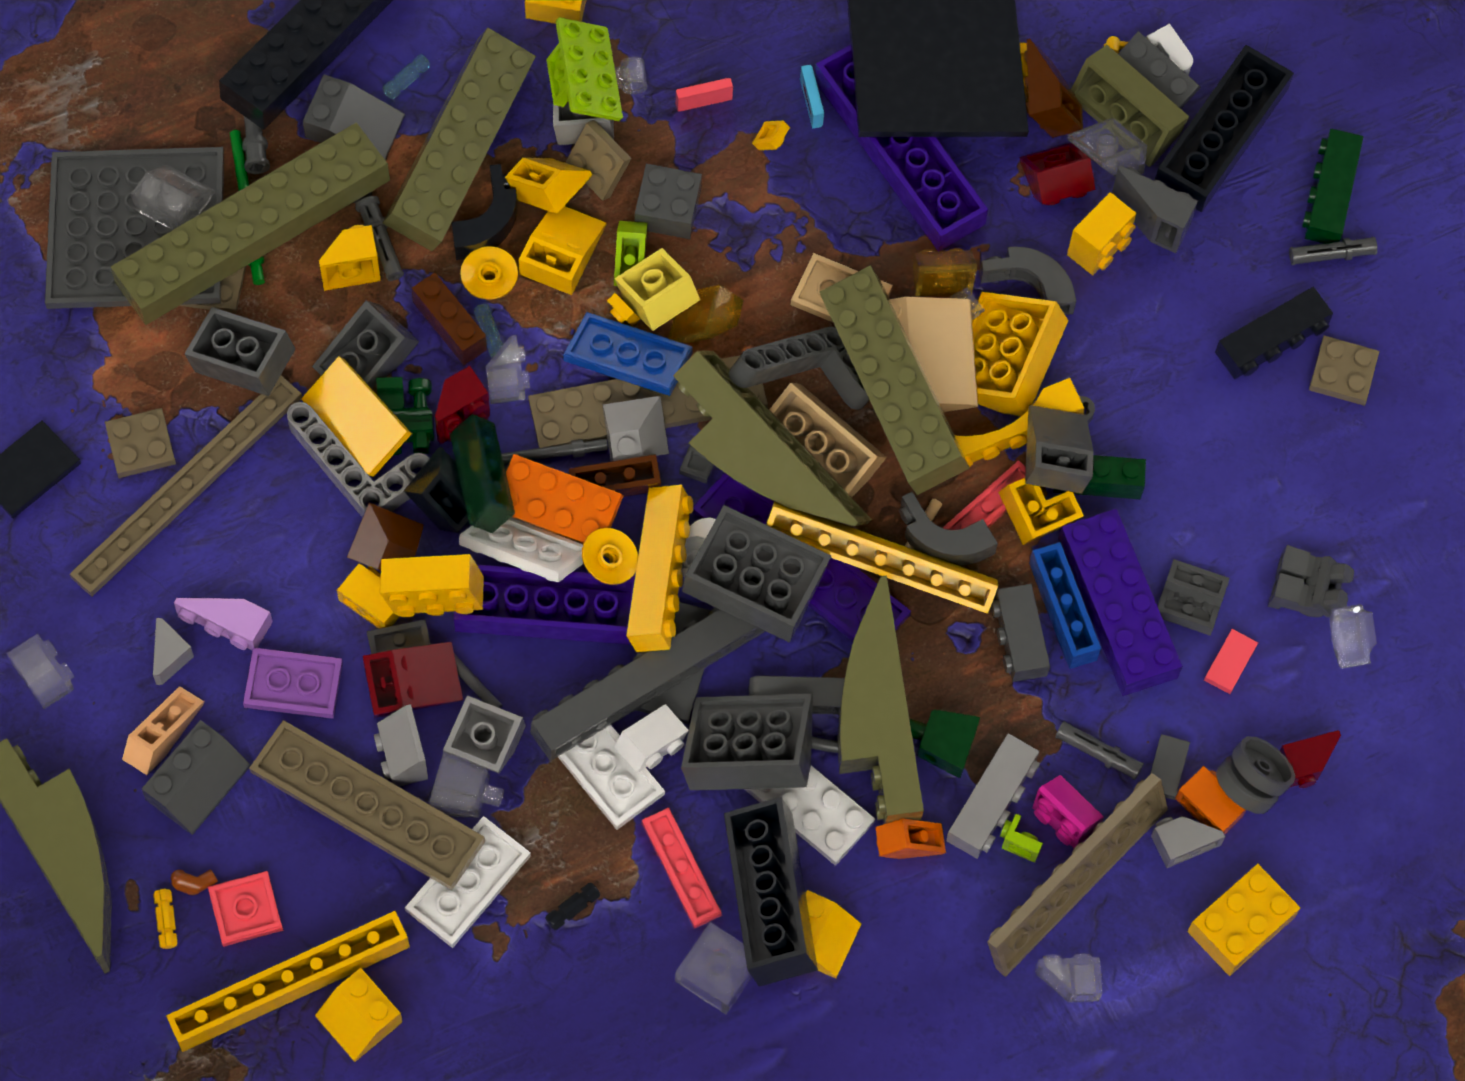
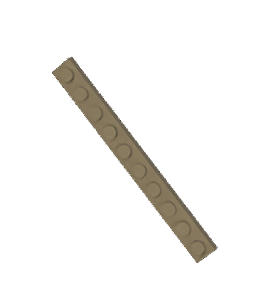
M280 376L269 396L260 394L79 564L70 573L71 579L93 597L287 413L292 404L299 402L302 398V393Z

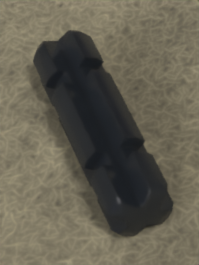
M587 883L580 889L581 893H574L558 906L559 910L556 911L554 909L546 915L545 919L552 929L558 930L565 924L564 921L566 919L570 921L588 907L587 903L589 901L593 903L600 897V892L593 883Z

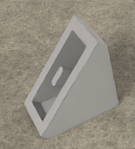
M156 618L153 677L156 685H163L187 664L194 655L191 646L163 618Z

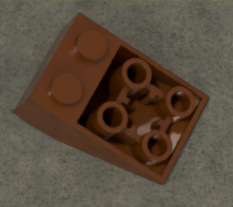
M1026 39L1027 51L1024 52V59L1028 68L1025 85L1029 101L1026 102V110L1029 117H1032L1039 124L1040 128L1044 129L1052 138L1083 131L1081 103L1054 63L1031 39Z

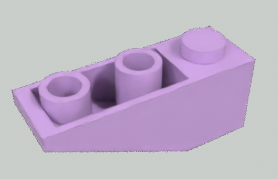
M176 598L174 602L176 612L181 620L188 624L196 622L204 626V630L215 637L222 635L230 639V643L241 650L248 648L253 651V648H258L273 622L270 611L245 599Z

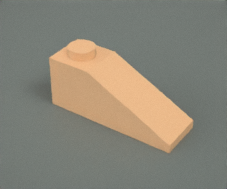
M179 686L128 735L122 760L148 775L166 757L200 711L204 701Z

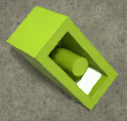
M619 221L616 240L614 286H618L615 281L616 277L645 259L648 223Z

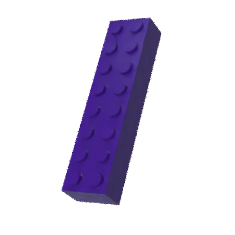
M851 44L816 63L815 79L817 85L938 252L986 224L989 209L936 137H858Z

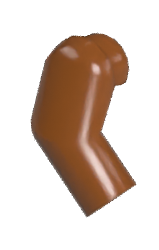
M178 869L170 877L172 886L177 891L189 895H197L218 882L211 869L197 877Z

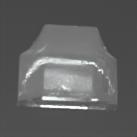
M1361 604L1331 609L1329 622L1333 650L1339 667L1343 669L1371 663L1370 652L1377 644L1373 613L1364 610Z

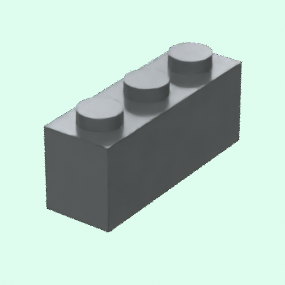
M1032 584L997 589L991 604L993 618L998 617L1000 628H997V638L999 645H1004L1006 655H1003L1005 672L1011 674L1012 682L1047 677L1050 663Z

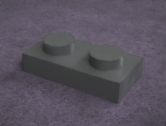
M426 620L367 631L371 654L431 644Z

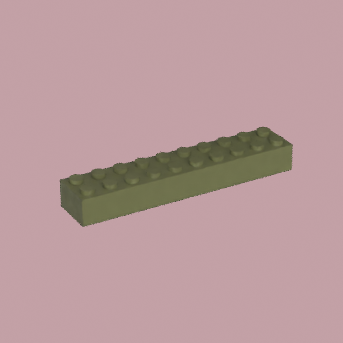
M356 122L112 265L111 271L115 284L143 323L147 325L390 181L388 163Z

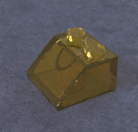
M954 248L949 251L935 252L928 249L914 253L912 266L915 296L972 294L977 272V264L972 250L964 251L960 248Z

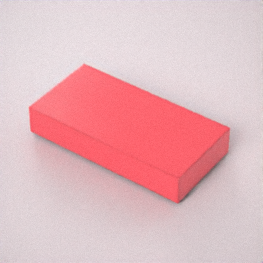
M731 78L677 89L676 107L678 112L732 100L733 85Z
M1231 629L1204 681L1231 694L1258 642Z

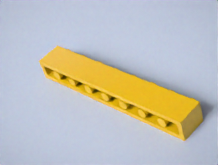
M775 501L766 525L832 555L831 558L880 576L887 575V578L987 614L998 588V580L838 522L788 508Z
M393 911L166 1015L182 1052L343 979L356 972L360 967L364 969L410 948L408 936L396 911Z

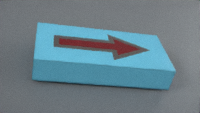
M811 65L801 66L800 82L812 129L819 128L823 125L824 110L813 67Z

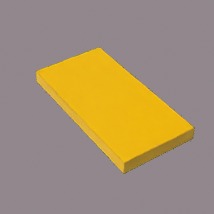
M340 356L301 398L304 403L313 408L364 471L372 477L377 474L412 434L349 363Z

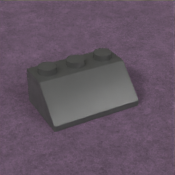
M200 720L142 787V792L146 801L193 835L251 765L222 735Z

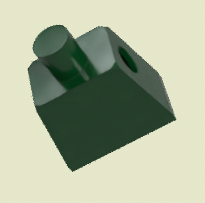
M932 710L927 724L910 719L912 738L921 741L917 756L951 775L961 778L980 717Z

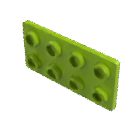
M559 17L556 20L559 43L546 59L553 104L564 107L569 101L570 111L573 113L620 121L623 118L608 28Z

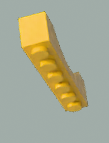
M1071 378L1043 388L1033 406L1084 415V406ZM1028 411L1013 423L990 433L973 436L954 435L969 467L973 465V462L980 459L990 460L1000 454V451L1010 447L1011 449H1017L1027 443Z

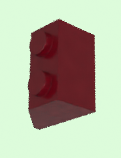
M1073 143L1019 157L1033 197L1042 205H1055L1061 199L1068 197L1080 198L1087 195V192L1096 190L1091 159Z

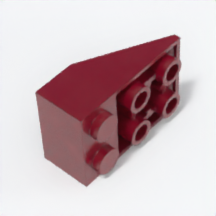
M452 642L395 649L362 656L374 718L391 715L410 704L413 711L463 701Z

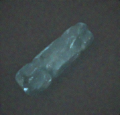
M420 54L412 60L413 64L409 63L393 77V81L389 80L383 86V92L390 99L396 98L401 93L399 90H405L420 76L419 73H424L430 68V62L424 55Z
M486 303L477 305L474 308V313L479 322V327L486 335L487 349L490 357H500L505 354V348L500 339L495 320L491 315L490 307Z

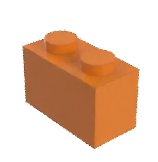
M1205 766L1179 789L1175 798L1200 823L1221 830L1224 835L1246 812L1244 808L1236 804L1223 791L1218 783L1216 772L1213 770L1209 771Z

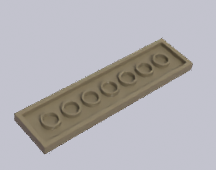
M740 355L723 358L722 360L731 368ZM613 379L528 396L539 448L571 444V440L583 439V442L599 439L607 440L602 404L661 396L665 429L708 421L712 417L708 418L703 415L696 406L698 402L691 395L689 397L686 396L677 385L671 395L668 396L619 379ZM763 383L748 387L768 408Z
M284 720L249 767L252 774L450 890H453L486 841L485 837Z
M1151 773L1145 780L1138 782L1133 793L1125 801H1120L1115 806L1113 813L1104 822L1102 821L1096 825L1092 835L1084 843H1079L1074 848L1072 855L1064 863L1055 867L1051 877L1043 885H1038L1033 890L1031 897L1022 906H1018L1013 910L1010 919L1002 927L996 928L991 933L987 941L996 969L1004 977L1026 957L1168 810L1162 781L1159 777Z

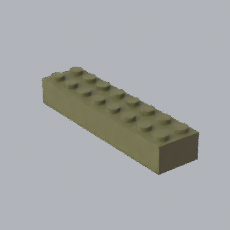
M487 27L476 40L383 224L430 251H433L442 242L536 57L534 54Z
M870 265L820 291L823 302L895 456L915 493L919 495L970 469L890 299L872 266Z

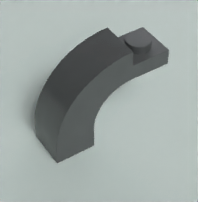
M1008 247L1006 258L993 256L981 261L979 271L981 283L1020 280L1034 287L1042 300L1057 301L1065 315L1074 313L1076 297L1072 282L1062 266L1050 256L1031 248Z
M913 492L902 496L899 513L904 523L908 525L906 526L905 538L916 551L958 566L980 562L996 553L998 543L983 519L963 529H944L934 524L928 518Z

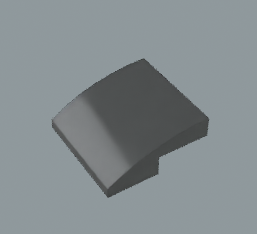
M1173 559L1158 603V609L1163 620L1211 636L1230 578Z

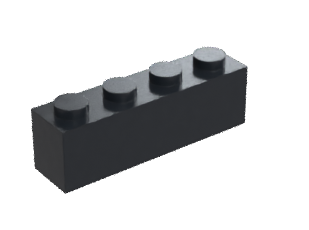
M1313 286L1219 340L1215 353L1234 379L1241 375L1249 376L1265 361L1271 363L1277 360L1286 349L1290 347L1291 349H1296L1306 341V338L1312 334L1318 336L1325 332L1330 326L1329 322L1333 312Z

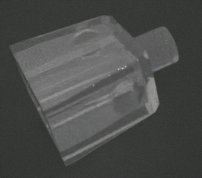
M443 752L429 805L448 816L477 818L480 816L483 803L500 807L504 789L488 785L490 778L488 769Z

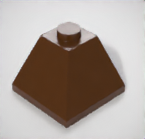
M368 503L346 558L381 571V559L415 557L424 525Z

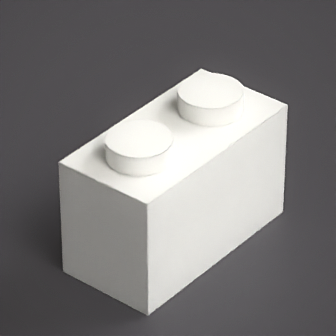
M665 704L623 730L614 747L635 772L638 773L646 767L652 769L657 766L666 754L669 753L671 756L676 754L684 746L683 739L689 730Z

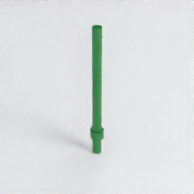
M233 130L229 134L238 191L249 186L248 174L244 169L245 156L242 147L241 131ZM264 256L248 264L251 266L254 285L265 283L262 268Z

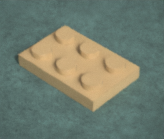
M813 253L791 299L790 305L833 322L819 292L858 271ZM881 281L889 297L893 285Z

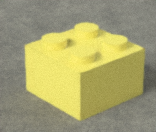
M663 248L615 278L624 302L652 331L700 301L691 276Z

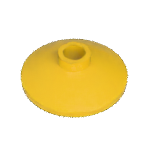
M493 246L481 247L472 251L464 259L460 272L461 281L465 289L473 296L485 300H494L507 295L514 288L518 279V267L514 258L507 251ZM493 275L495 278L486 280L485 276Z
M600 528L593 531L585 539L582 547V559L586 569L595 579L605 584L618 585L628 581L635 574L638 552L632 540L623 532L613 528ZM603 556L609 559L610 564L604 560Z

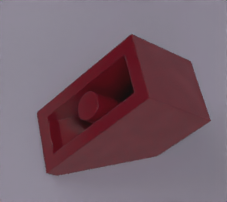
M1339 730L1282 745L1280 752L1287 758L1295 773V781L1291 787L1299 785V788H1307L1316 783L1341 737Z

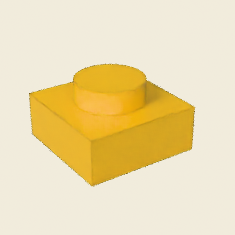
M784 120L765 121L752 144L758 150H777L783 144L784 137L790 127Z
M616 293L607 300L613 307L610 313L620 323L626 320L633 327L640 320V317Z

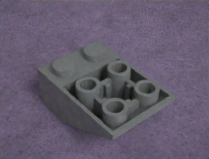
M1120 165L1112 194L1136 212L1134 223L1150 242L1173 253H1177L1191 225L1198 201L1185 192H1177L1159 180H1151L1142 176L1133 168H1125Z
M1029 405L1025 484L1082 494L1093 477L1094 451L1086 415Z

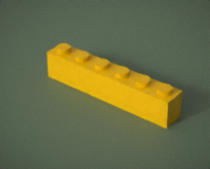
M682 485L652 487L648 489L626 635L636 652L670 650L672 637H675L676 634L674 619L675 612L679 611V587L683 585L681 570L682 563L686 561L687 557L685 542L686 538L690 535L689 514L693 512L692 497L688 496Z

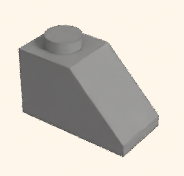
M1181 816L1174 820L1172 817H1167L1157 822L1151 838L1166 868H1169L1221 846L1225 835L1221 830Z

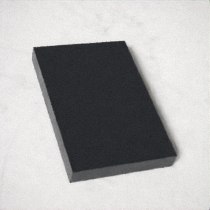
M43 420L0 454V506L12 519L81 464L80 459Z

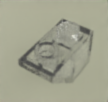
M516 335L510 336L486 365L491 404L524 400L525 389L530 388L528 371L522 372L521 363L526 362L524 345H518Z
M1082 953L1074 955L1073 958L1061 959L1060 955H1046L1042 959H1038L1035 973L1066 1001L1089 1002L1100 1000L1103 994L1100 957H1091V954Z

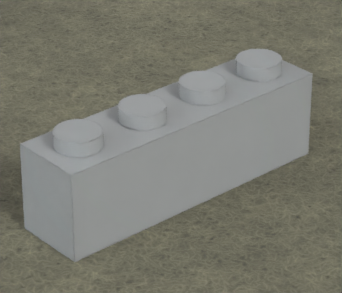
M1008 733L950 828L946 841L978 859L982 851L988 853L996 839L992 835L997 826L1003 828L1011 812L1007 811L1011 802L1018 803L1026 788L1022 784L1026 777L1032 779L1040 766V763L1037 762L1039 751Z

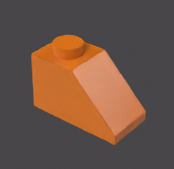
M902 818L875 827L879 857L905 859L946 853L941 823Z

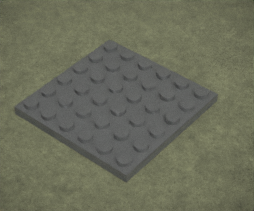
M223 147L52 152L45 290L46 308L131 306L115 284L111 266L223 201ZM221 281L181 305L221 304Z

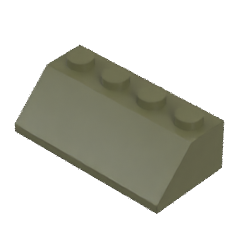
M1108 45L1086 58L1071 88L1081 103L1082 108L1148 167L1154 165L1176 140L1190 117Z

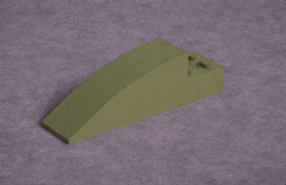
M697 351L673 375L678 381L677 387L686 396L689 397L691 395L698 402L696 406L699 411L708 418L712 417L689 444L720 470L758 494L794 510L851 526L868 524L872 520L749 388L738 387L731 381L729 377L730 368L714 351Z
M887 575L880 577L853 640L843 684L837 744L839 774L872 770L870 773L873 791L878 790L879 793L877 802H875L877 820H883V824L902 818L921 821L924 812Z
M6 738L0 742V803L104 974L110 971L112 900L101 843L89 809L70 768L41 784L38 776L27 763V759L18 744L12 747Z

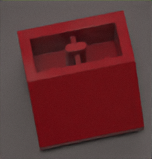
M471 366L444 380L435 414L437 440L440 445L446 441L452 442L458 439L465 430L472 426L474 428L481 426L490 417L488 391Z

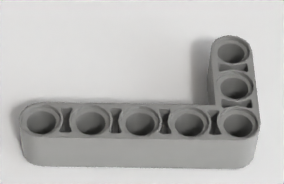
M296 402L287 411L289 428L292 434L362 518L367 508L365 505L370 501H376L379 503V507L392 512L410 499L404 492V489L417 475L412 471L417 467H423L429 460L428 456L422 453H414L373 481L310 405L304 402ZM304 416L308 418L303 423L295 422L298 417ZM321 437L326 439L321 444L312 443V441L316 438ZM339 458L343 460L340 465L334 466L330 464L333 459ZM352 480L361 481L356 487L347 485ZM393 484L403 486L398 491L388 489Z

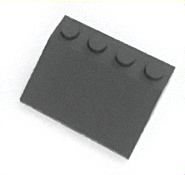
M724 505L685 575L682 592L790 642L832 555Z
M812 694L696 697L681 766L689 790L807 787L811 767Z

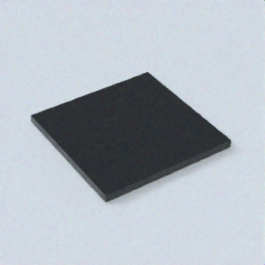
M847 0L858 137H1027L1029 130L1015 0Z

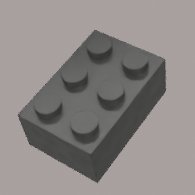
M211 307L184 355L196 373L269 396L296 348L286 330Z

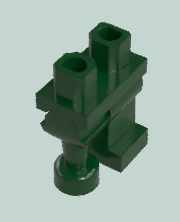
M403 377L376 378L378 397L412 433L404 443L413 442L414 453L428 454L431 441H434L432 411L428 408L426 397L432 391L431 381L426 378H415L408 382V392L414 397V406L412 408H405ZM402 445L393 455L402 454Z

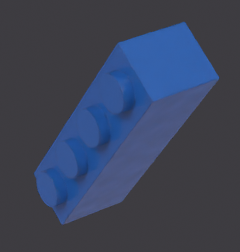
M1061 542L1032 550L1029 565L1069 669L1097 661L1101 647Z

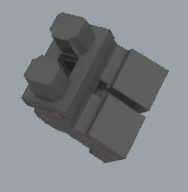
M1286 545L1279 558L1275 575L1276 580L1273 583L1268 607L1276 609L1283 607L1298 611L1309 617H1322L1323 615L1334 617L1337 609L1347 607L1348 596L1341 589L1342 583L1353 581L1354 569L1348 564L1337 563L1330 556L1315 557L1310 555V552Z

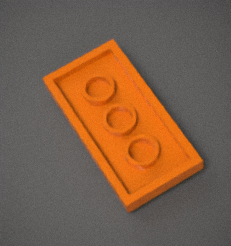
M513 454L491 508L496 512L583 544L593 531L600 528H611L623 495Z

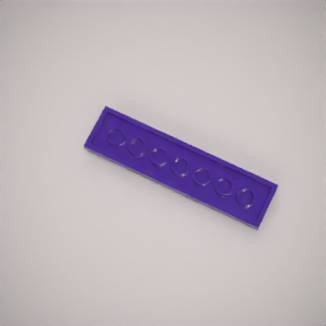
M724 473L693 506L692 513L700 519L709 517L716 519L725 505L766 524L774 501L758 494ZM831 558L809 603V607L853 641L877 583L857 567ZM890 595L896 631L910 616L911 611Z

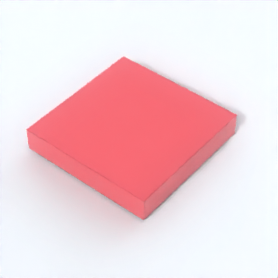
M268 871L208 887L223 947L283 931Z

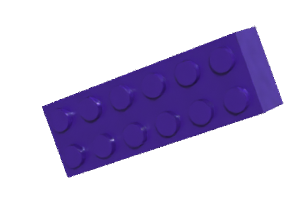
M1117 509L1062 526L1058 541L1061 542L1077 587L1122 696L1177 679L1183 666Z
M477 565L484 576L483 610H473L470 614H460L454 611L455 632L631 645L626 635L635 576H632L622 584L609 585L598 581L590 573L572 572L558 583L516 567Z

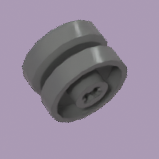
M1251 736L1242 739L1233 749V753L1225 758L1216 771L1218 783L1223 791L1236 804L1255 814L1268 812L1278 801L1279 796L1284 794L1295 781L1293 767L1287 758L1267 741Z

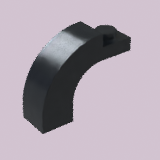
M501 164L490 165L493 201L488 210L477 218L452 222L456 260L465 259L472 251L487 246L497 247L506 239L513 228L517 215L516 188L510 189V185L505 178L507 174L502 175Z

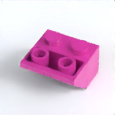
M1061 775L1038 789L1032 807L1035 810L1034 814L1037 819L1045 825L1049 824L1056 831L1057 838L1066 846L1070 844L1073 848L1092 835L1096 825L1102 822L1104 818Z

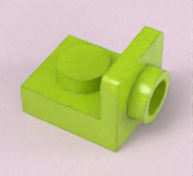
M1015 814L1012 822L1006 820L1000 837L1005 838L1002 849L1035 863L1043 843L1039 842L1036 836L1028 832H1016L1021 815Z

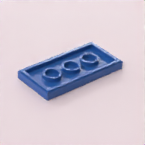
M586 312L563 354V360L670 396L678 382L673 375L690 359L693 347Z

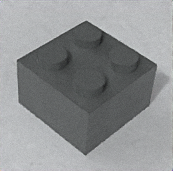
M646 164L635 210V222L648 223V232L691 239L701 194L702 174Z

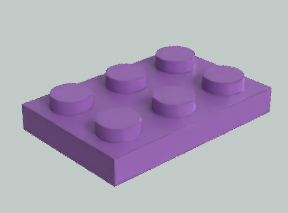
M253 648L243 702L244 708L334 719L343 660L342 658Z

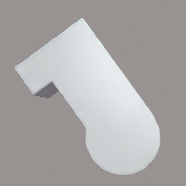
M1170 23L1146 36L1153 45L1189 75L1193 64V57Z

